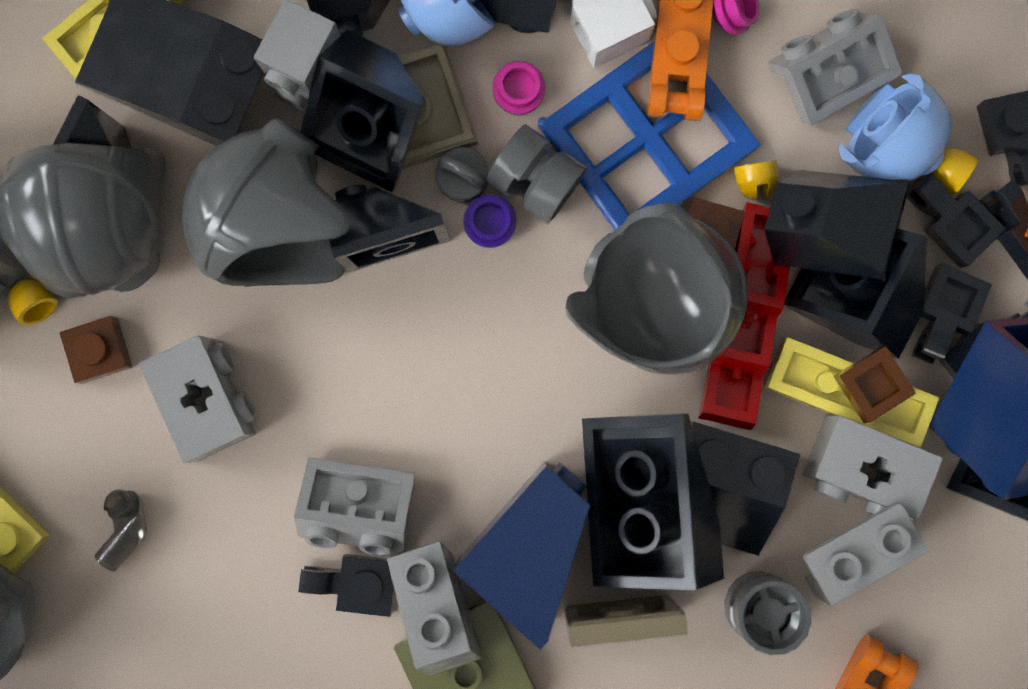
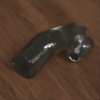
M123 489L111 491L104 500L103 509L108 511V516L112 518L114 533L94 554L98 563L112 572L117 571L145 539L147 534L143 500L134 491H125Z

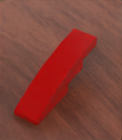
M746 202L743 208L745 214L735 251L741 259L747 278V310L739 332L732 343L716 360L708 364L698 418L751 431L757 422L764 374L769 369L777 318L784 309L790 267L774 265L764 230L771 208Z

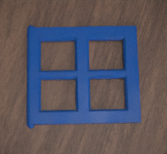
M654 41L548 118L541 117L538 120V127L545 137L550 140L557 153L564 150L588 167L580 184L614 230L625 222L630 213L605 181L604 177L642 149L647 152L668 180L670 186L639 209L654 204H682L761 145L706 72L704 110L729 143L689 172L662 136L683 121L684 114L668 113L653 124L627 89L628 86L651 71ZM609 101L635 138L594 166L568 130Z

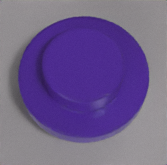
M488 194L477 197L468 205L464 213L463 224L467 236L476 245L484 248H496L504 245L511 239L516 229L517 219L512 205L506 199L498 195Z

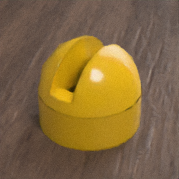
M950 148L944 151L943 161L931 174L943 183L950 194L955 195L966 183L979 159L965 150Z
M777 160L734 167L738 189L748 199H757V185H760L761 193L765 199L775 191L778 185Z
M21 280L15 283L9 290L7 299L9 309L22 326L34 325L45 320L58 307V301L53 293L36 280Z

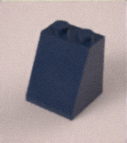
M1028 317L985 321L929 425L945 442L947 449L960 457L982 479L984 486L997 494L1002 500L1028 495Z
M544 462L459 556L453 570L540 650L549 640L590 506L580 495L587 486L560 462L553 470Z

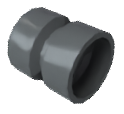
M524 124L517 130L499 154L488 173L486 182L510 199L520 195L524 198L523 208L548 225L570 198L588 167L564 150L555 154L551 152L550 140L527 124Z
M754 571L738 577L728 588L724 600L725 616L730 626L755 650L768 655L786 654L798 648L806 639L811 626V611L804 595L793 585L776 575L764 571Z

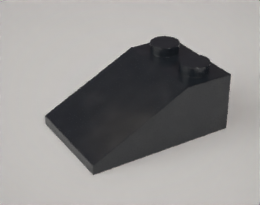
M110 0L75 83L218 146L227 139L237 135L264 73L253 58L263 39L221 19L167 0Z
M689 413L583 418L582 430L587 502L590 505L588 518L593 587L698 590L724 579L720 520Z

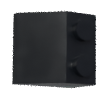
M691 421L720 520L722 545L759 556L786 507L801 454Z

